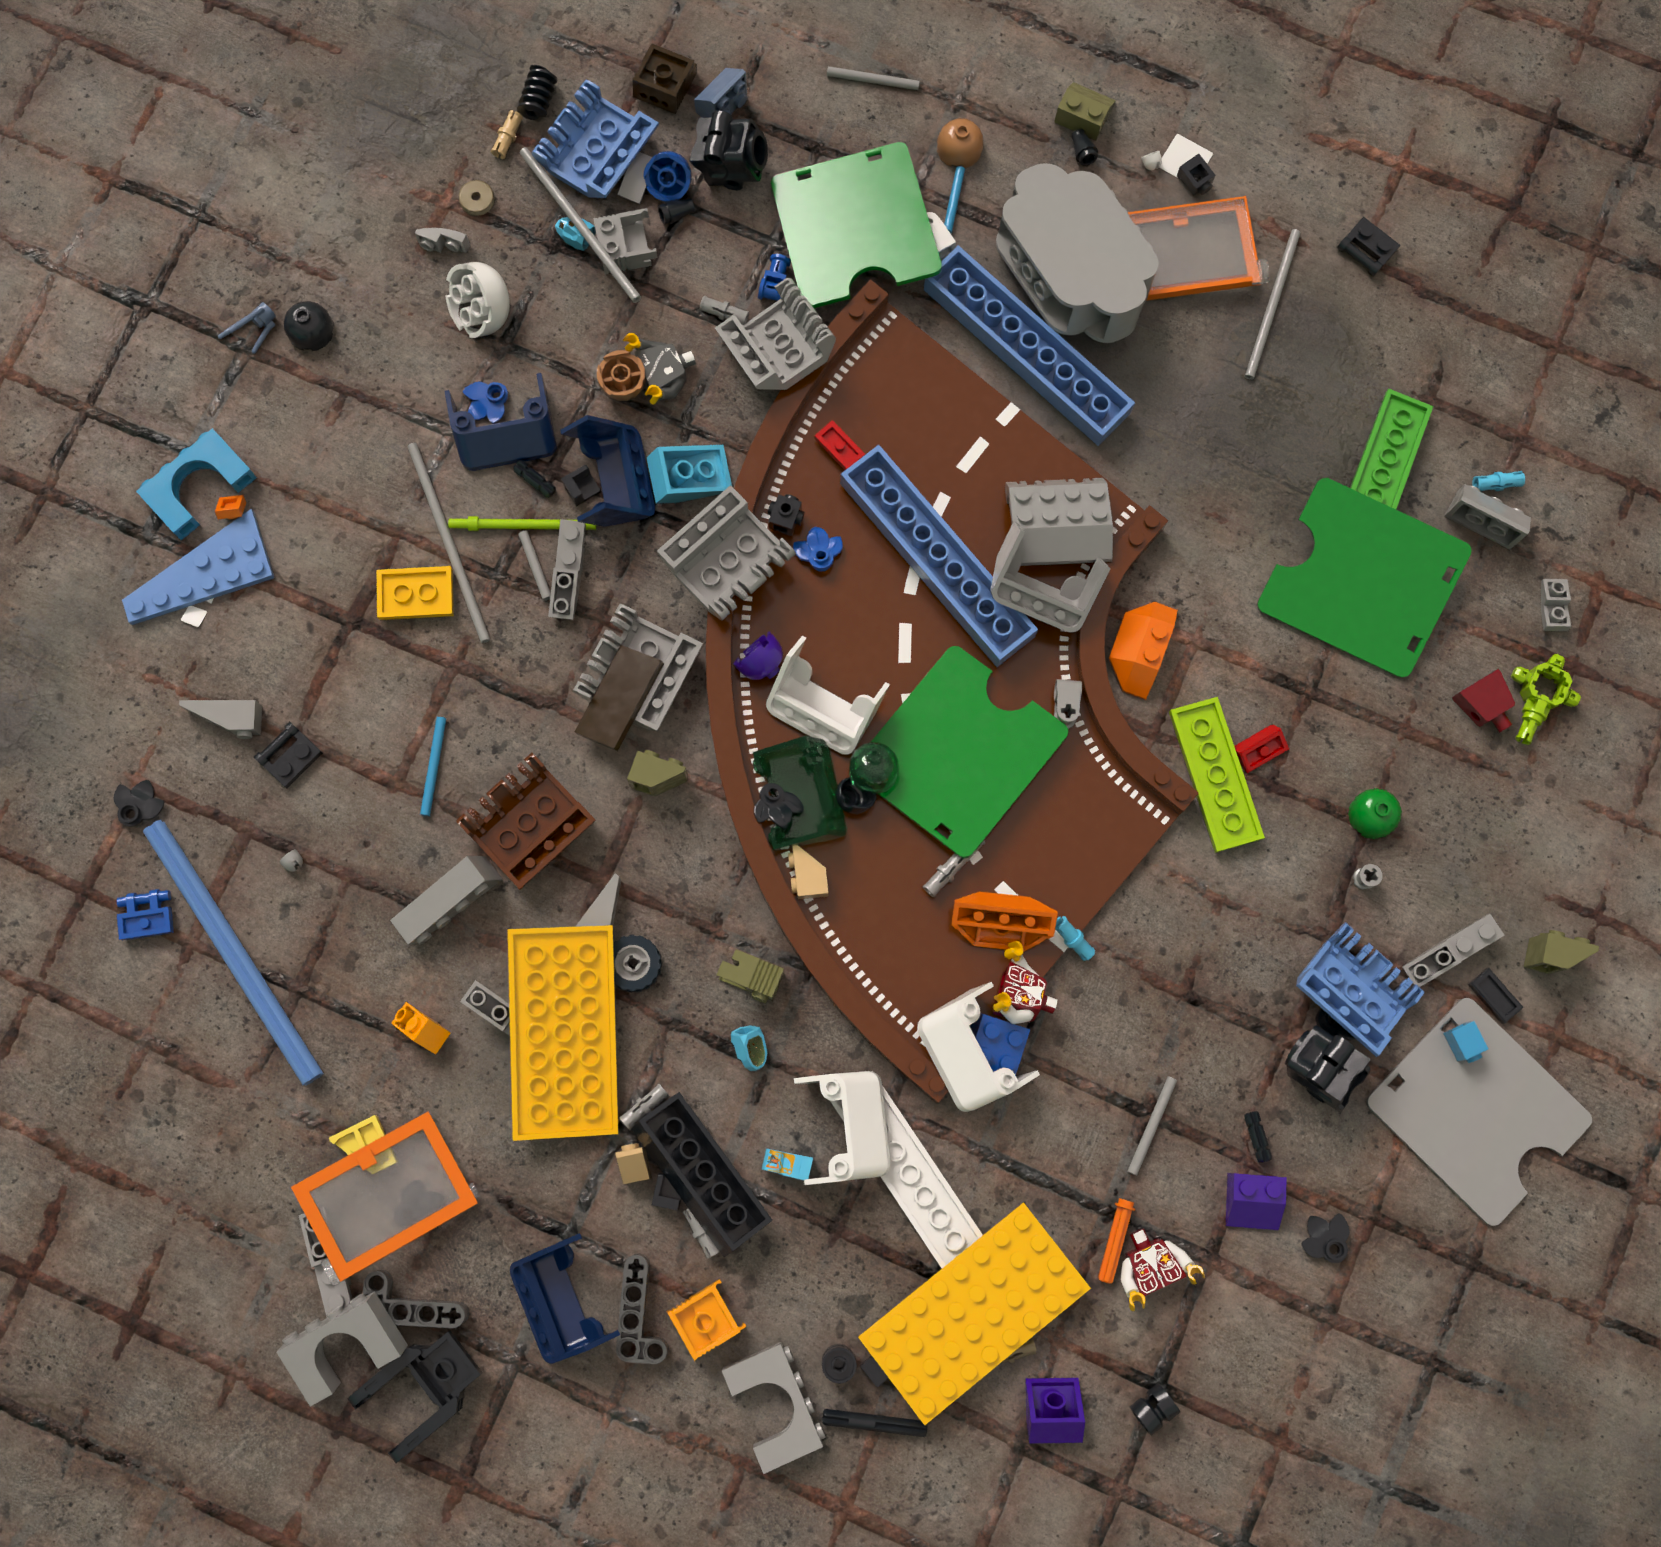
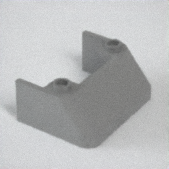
M1013 521L996 558L991 584L992 597L1002 605L1066 632L1078 631L1082 627L1111 568L1102 559L1097 557L1087 579L1071 576L1065 580L1060 590L1019 573L1018 570L1021 566L1022 558L1017 548L1025 531L1017 522Z

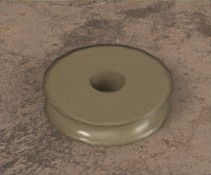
M473 180L464 184L458 195L463 210L474 216L484 215L489 212L495 201L490 185L480 180ZM476 195L481 196L479 200H473V197Z

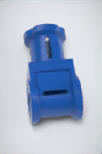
M776 253L771 255L770 269L765 270L764 278L761 280L758 292V299L760 300L763 298L775 301L781 299L774 286L787 278L785 273L787 267L791 264V260L785 255Z

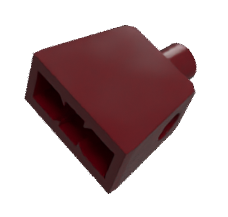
M1499 669L1452 697L1453 701L1479 727L1492 721L1500 733L1513 725L1504 712L1515 706V701Z

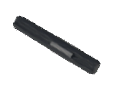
M824 1409L822 1424L827 1426L926 1437L928 1424L924 1425L921 1420L832 1409Z

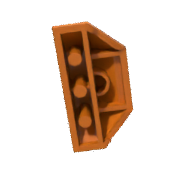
M1152 602L1125 612L1109 656V661L1120 683L1122 692L1144 700L1147 699L1173 632L1178 610Z
M979 891L954 901L951 924L973 946L1007 950L1010 949L1008 947L1009 943L1019 941L1023 946V951H1026L1044 940L1054 937L1058 912L1031 897Z

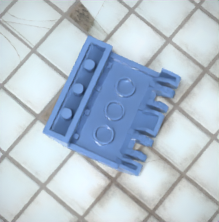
M585 80L574 96L586 110L583 112L575 103L568 102L566 108L562 110L554 121L553 127L551 126L548 129V134L557 142L558 148L548 139L542 138L539 141L540 144H537L531 154L551 175L589 198H606L659 126V122L638 111L635 117L602 98L599 86L589 80Z
M1345 922L1322 945L1297 977L1296 986L1377 1057L1392 1037L1389 1036L1391 1030L1405 1011L1420 1000L1424 991L1415 984L1401 997L1413 983L1410 978L1403 980L1393 991L1388 985L1399 976L1400 970L1395 967L1381 979L1392 968L1393 963L1377 949L1362 962L1373 949L1370 943L1363 946L1360 952L1353 956L1349 950L1359 942L1361 935L1356 932L1342 945L1354 931Z

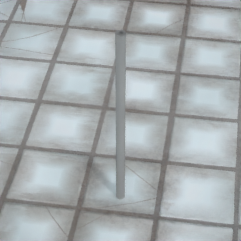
M522 148L520 155L633 303L640 301V294L538 161L532 156L528 148Z
M411 443L407 446L480 642L486 643L490 641V637L417 443Z

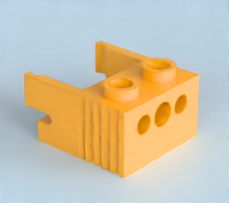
M720 1279L689 1297V1300L686 1299L685 1302L676 1305V1308L673 1307L672 1310L666 1311L694 1361L701 1357L702 1354H706V1351L709 1352L715 1346L724 1343L746 1327L745 1323L737 1326L716 1289V1285L722 1283Z

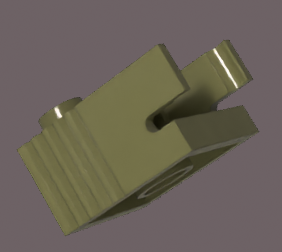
M737 949L732 957L733 964L735 965L722 961L717 973L719 980L752 993V998L765 1004L767 1000L773 1002L784 975V968Z

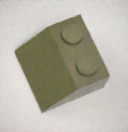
M1073 82L1067 88L1057 108L1054 123L1073 131L1083 129L1089 138L1097 141L1116 100Z

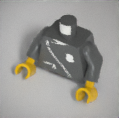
M628 333L623 341L629 342L625 350L629 352L634 349L637 350L635 351V356L641 359L645 368V382L648 387L645 395L652 396L650 403L654 405L658 400L674 399L687 381L684 369L696 364L691 350L678 355L673 344L639 339L636 334Z

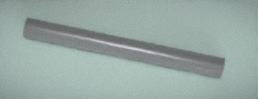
M829 66L827 69V76L912 90L919 89L920 81Z
M1169 1076L1166 1079L1127 1171L1133 1175H1138L1177 1083L1176 1079Z

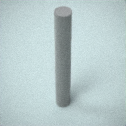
M521 531L518 535L543 601L549 600L551 593L528 531Z

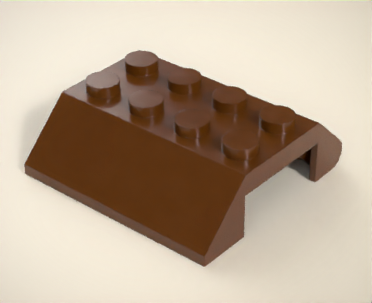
M532 752L524 759L533 770L532 772L521 762L517 765L518 770L528 778L522 785L518 783V780L513 775L508 773L505 777L514 786L513 789L501 779L486 793L495 803L493 807L484 797L479 799L480 804L490 812L488 816L482 819L480 814L470 807L467 812L476 820L474 824L465 814L456 820L519 890L596 821Z

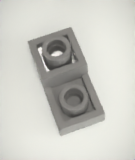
M641 152L637 154L627 168L617 195L641 204L647 187L643 174L646 164L652 158L651 156Z
M443 228L417 229L415 232L419 245L427 251L435 250L441 253L444 246L454 252L459 250L467 253L470 247L467 235L458 231Z
M1543 579L1541 581L1543 631H1568L1571 628L1568 610L1571 597L1567 579Z

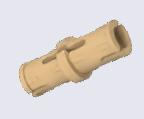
M513 110L509 111L503 127H500L497 132L499 136L491 150L492 155L497 158L500 156V159H505L511 143L516 140L517 129L523 120V116L515 111L514 115Z

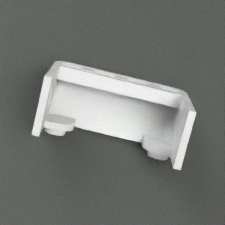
M801 636L786 655L767 699L766 707L773 716L841 754H850L858 745L875 716L890 684L885 682L875 698L868 695H859L853 704L848 703L809 681L813 671L811 665L799 657L806 641V637Z
M992 982L970 989L922 1017L917 1026L918 1033L955 1105L964 1112L976 1110L1000 1099L1040 1075L1037 1070L1015 1076L1013 1071L1008 1068H1001L993 1072L969 1025L976 1022L980 1016V1007L975 997L994 987Z
M872 1071L794 1078L795 1084L820 1082L821 1093L826 1099L832 1101L842 1100L847 1153L835 1155L830 1160L828 1167L829 1177L805 1179V1185L874 1178L885 1175L890 1169L891 1162L882 1081L879 1075Z

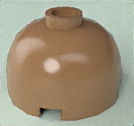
M958 118L949 121L942 127L937 138V153L946 165L967 168L973 166L980 159L983 151V135L980 128L974 122Z
M616 350L607 354L600 363V366L598 365L597 380L601 390L609 398L617 401H628L635 398L642 391L645 385V368L641 359L632 355L629 351Z

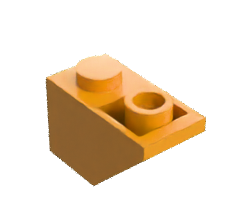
M407 1002L397 1011L391 1023L411 1040L434 1054H437L451 1033Z

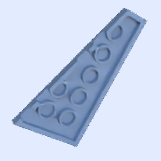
M250 509L242 517L234 520L122 599L128 622L134 625L275 578L254 511Z

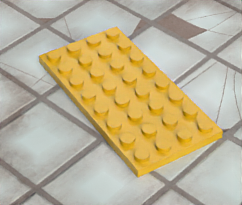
M613 925L507 929L512 1140L618 1134Z
M1022 1203L860 1334L858 1338L922 1423L926 1425L1091 1288L1028 1207Z

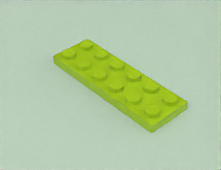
M1218 697L1170 710L1169 714L1193 787L1199 792L1197 795L1198 803L1215 853L1263 840L1265 837Z

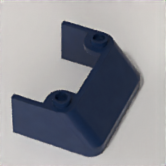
M541 373L536 374L540 397H534L525 402L523 406L524 418L476 427L472 414L466 411L457 412V407L450 391H444L452 433L460 461L465 469L477 471L514 464L519 460L525 462L546 458L555 453L557 449L547 390Z
M586 415L560 430L561 435L579 438L582 453L588 458L596 459L604 502L596 504L592 510L577 517L578 522L607 527L643 520L654 514L655 505L642 440L635 427Z
M580 1233L513 1262L510 1266L512 1281L543 1359L549 1364L586 1352L620 1335L618 1330L604 1335L603 1326L598 1320L593 1317L585 1319L566 1269L572 1266L574 1253L569 1244L581 1239Z

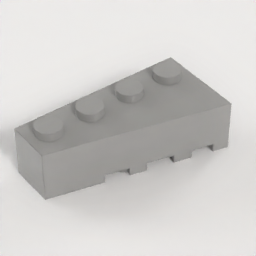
M466 856L390 921L408 945H421L432 937L431 933L446 926L451 921V918L465 910L471 903L503 879L485 856Z

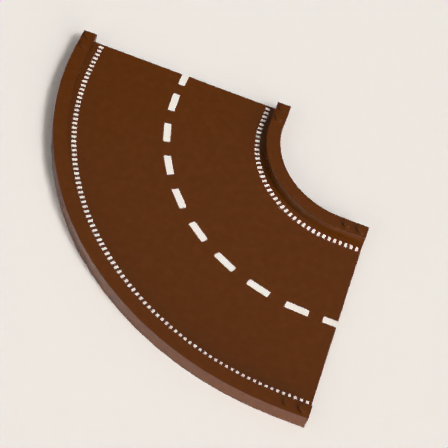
M870 279L828 325L829 330L836 337V342L827 362L787 390H781L777 395L749 448L734 489L748 502V509L779 541L783 538L793 548L794 542L807 541V535L813 527H820L826 531L829 538L841 537L842 551L834 557L833 564L826 571L815 570L809 562L800 560L796 554L789 561L784 560L785 564L782 567L771 562L768 565L774 574L770 578L765 576L767 580L752 594L746 592L749 596L747 599L743 600L734 595L731 599L734 600L737 608L733 611L727 608L730 614L726 618L720 620L708 611L706 631L707 695L718 770L730 816L748 865L781 931L809 974L839 1012L890 1064L937 1104L946 1095L948 1089L918 1033L917 1026L919 1020L970 989L992 982L994 987L975 997L980 1007V1013L1007 1021L1005 1017L993 1014V1006L996 1002L994 996L998 993L1002 973L1009 962H1012V958L1007 959L1004 956L1006 949L973 946L952 926L954 901L979 891L1031 897L1058 912L1057 918L1065 916L1075 929H1079L1082 932L1199 792L1154 756L1134 734L1116 703L1109 683L1105 662L1106 622L1116 589L1127 571L1163 531L1169 520L1150 505L1146 510L1142 509L1105 479L1108 485L1113 522L1112 562L1105 563L1111 569L1082 627L1076 632H1066L1026 615L1038 629L1035 638L1000 666L996 667L841 486L840 477L841 473L845 470L814 439V436L832 420L865 455L877 445H880L993 576L997 555L1012 525L1010 506L1006 503V482H1017L1019 484L1020 481H1025L1027 485H1034L1035 481L1043 483L1044 480H1066L1068 482V479H1074L1077 483L1083 482V479L1087 478L1091 481L1092 478H1104L888 303L889 294ZM778 494L782 496L789 494L797 497L802 502V511L805 512L804 518L800 526L796 525L793 536L769 529L768 521L770 515H767L771 501L776 502ZM1095 562L1020 566L1018 572L1060 590L1065 580L1071 576L1087 579ZM768 632H771L783 650V659L778 665L781 669L786 655L801 636H804L806 641L799 657L806 660L812 667L813 673L809 681L850 704H853L859 695H868L875 698L885 682L890 684L854 751L850 754H841L778 719L768 711L766 702L779 672L771 679L766 676L760 680H752L740 673L734 666V661L738 657L742 660L745 657L743 651L762 635L767 637ZM952 646L962 648L993 671L987 682V695L993 705L1006 711L1019 710L1033 700L1054 716V687L1056 679L1081 681L1082 694L1079 716L1073 727L1068 729V736L986 837L984 840L985 844L954 875L955 879L951 883L948 882L935 897L930 896L922 886L937 872L936 868L939 865L943 866L954 854L953 851L877 793L874 805L860 814L847 813L839 806L835 795L838 784L848 777L856 778L852 773L854 761L948 648ZM1063 712L1065 713L1066 718H1070L1068 716V712ZM882 778L875 782L885 792L891 786ZM768 783L778 784L784 792L795 794L803 804L804 811L798 814L792 813L791 822L786 830L777 826L770 818L761 823H758L755 818L754 806L760 800L759 794L762 787ZM769 792L771 797H777L774 792ZM942 824L935 829L947 839L952 833ZM798 845L826 868L827 897L798 900L797 893H792L791 878H795V868H789L788 853H793L792 846ZM1055 930L1054 937L1023 951L1022 955L1028 965L1043 978L1068 947L1064 943V938Z

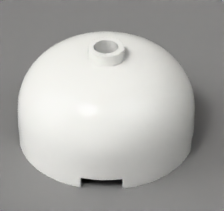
M469 262L452 267L446 279L450 282V295H446V302L450 316L459 331L465 328L470 338L490 335L499 330L505 323L510 308L508 289L501 275L491 266L481 262ZM471 302V306L460 310L459 317V305ZM482 324L480 329H474L470 327Z

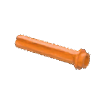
M1120 1198L1118 1203H1115L1117 1208L1098 1275L1100 1281L1111 1284L1115 1277L1131 1213L1135 1211L1133 1202Z

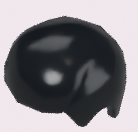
M848 777L843 779L838 784L835 792L839 806L847 813L856 815L870 809L877 799L875 787L868 786L864 778Z

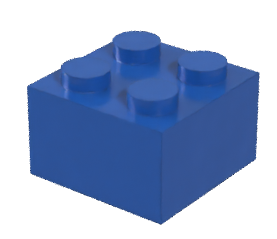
M980 1013L978 1020L969 1026L992 1071L1008 1068L1016 1076L1030 1029Z

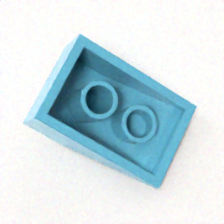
M724 445L657 447L647 457L656 504L679 503L719 495L730 485L732 486Z

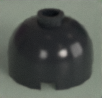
M311 301L298 302L286 312L283 321L285 333L291 344L299 350L311 349L312 351H318L331 341L334 322L328 311L318 303Z

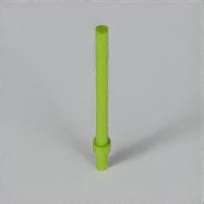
M468 516V519H449L448 526L449 528H466L468 531H479V529H559L560 520L479 519V516ZM586 524V530H596L597 525Z

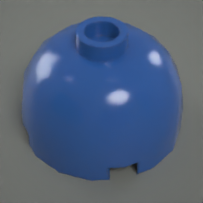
M663 151L654 155L646 164L643 174L649 193L662 201L682 198L688 191L692 180L691 167L688 161L681 154L673 151Z

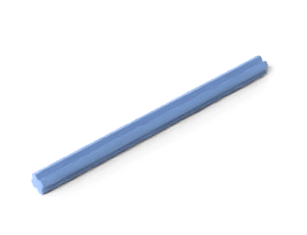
M161 820L153 822L151 826L143 830V833L302 1085H309L324 1073L165 822Z

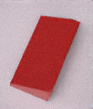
M1275 725L1264 728L1234 746L1239 762L1246 773L1253 771L1289 750L1282 729Z

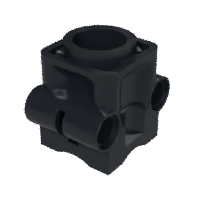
M715 111L712 113V117L698 118L696 127L697 140L692 148L689 161L696 169L703 173L705 182L709 186H724L729 190L735 191L741 190L744 182H759L768 159V145L764 133L758 128L754 120L733 119L729 113L724 111Z
M1317 1025L1311 1031L1307 1030L1302 1034L1285 1061L1289 1077L1307 1088L1306 1091L1315 1099L1328 1104L1340 1113L1349 1103L1352 1091L1364 1082L1371 1071L1369 1067L1371 1063L1370 1058L1356 1050L1346 1039L1339 1035L1332 1036Z

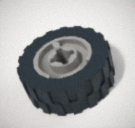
M640 935L623 936L618 941L615 940L613 942L614 985L621 990L632 993L642 992V990L650 988L653 983L655 984L657 977L661 973L662 966L661 955L656 946L649 939ZM636 959L638 961L636 969L629 967L630 960Z

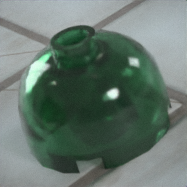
M879 742L861 745L854 751L849 761L850 780L858 790L863 792L864 790L872 791V794L886 792L894 786L899 774V762L895 752Z

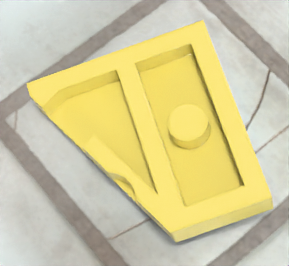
M374 1115L329 1137V1140L345 1151L347 1155H350L386 1134L378 1116ZM392 1147L374 1156L377 1164L366 1170L373 1175L398 1163Z

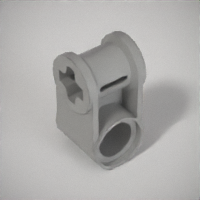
M1056 679L1054 687V717L1063 722L1069 729L1073 727L1079 716L1082 682ZM1063 712H1068V716L1070 718H1066V715Z

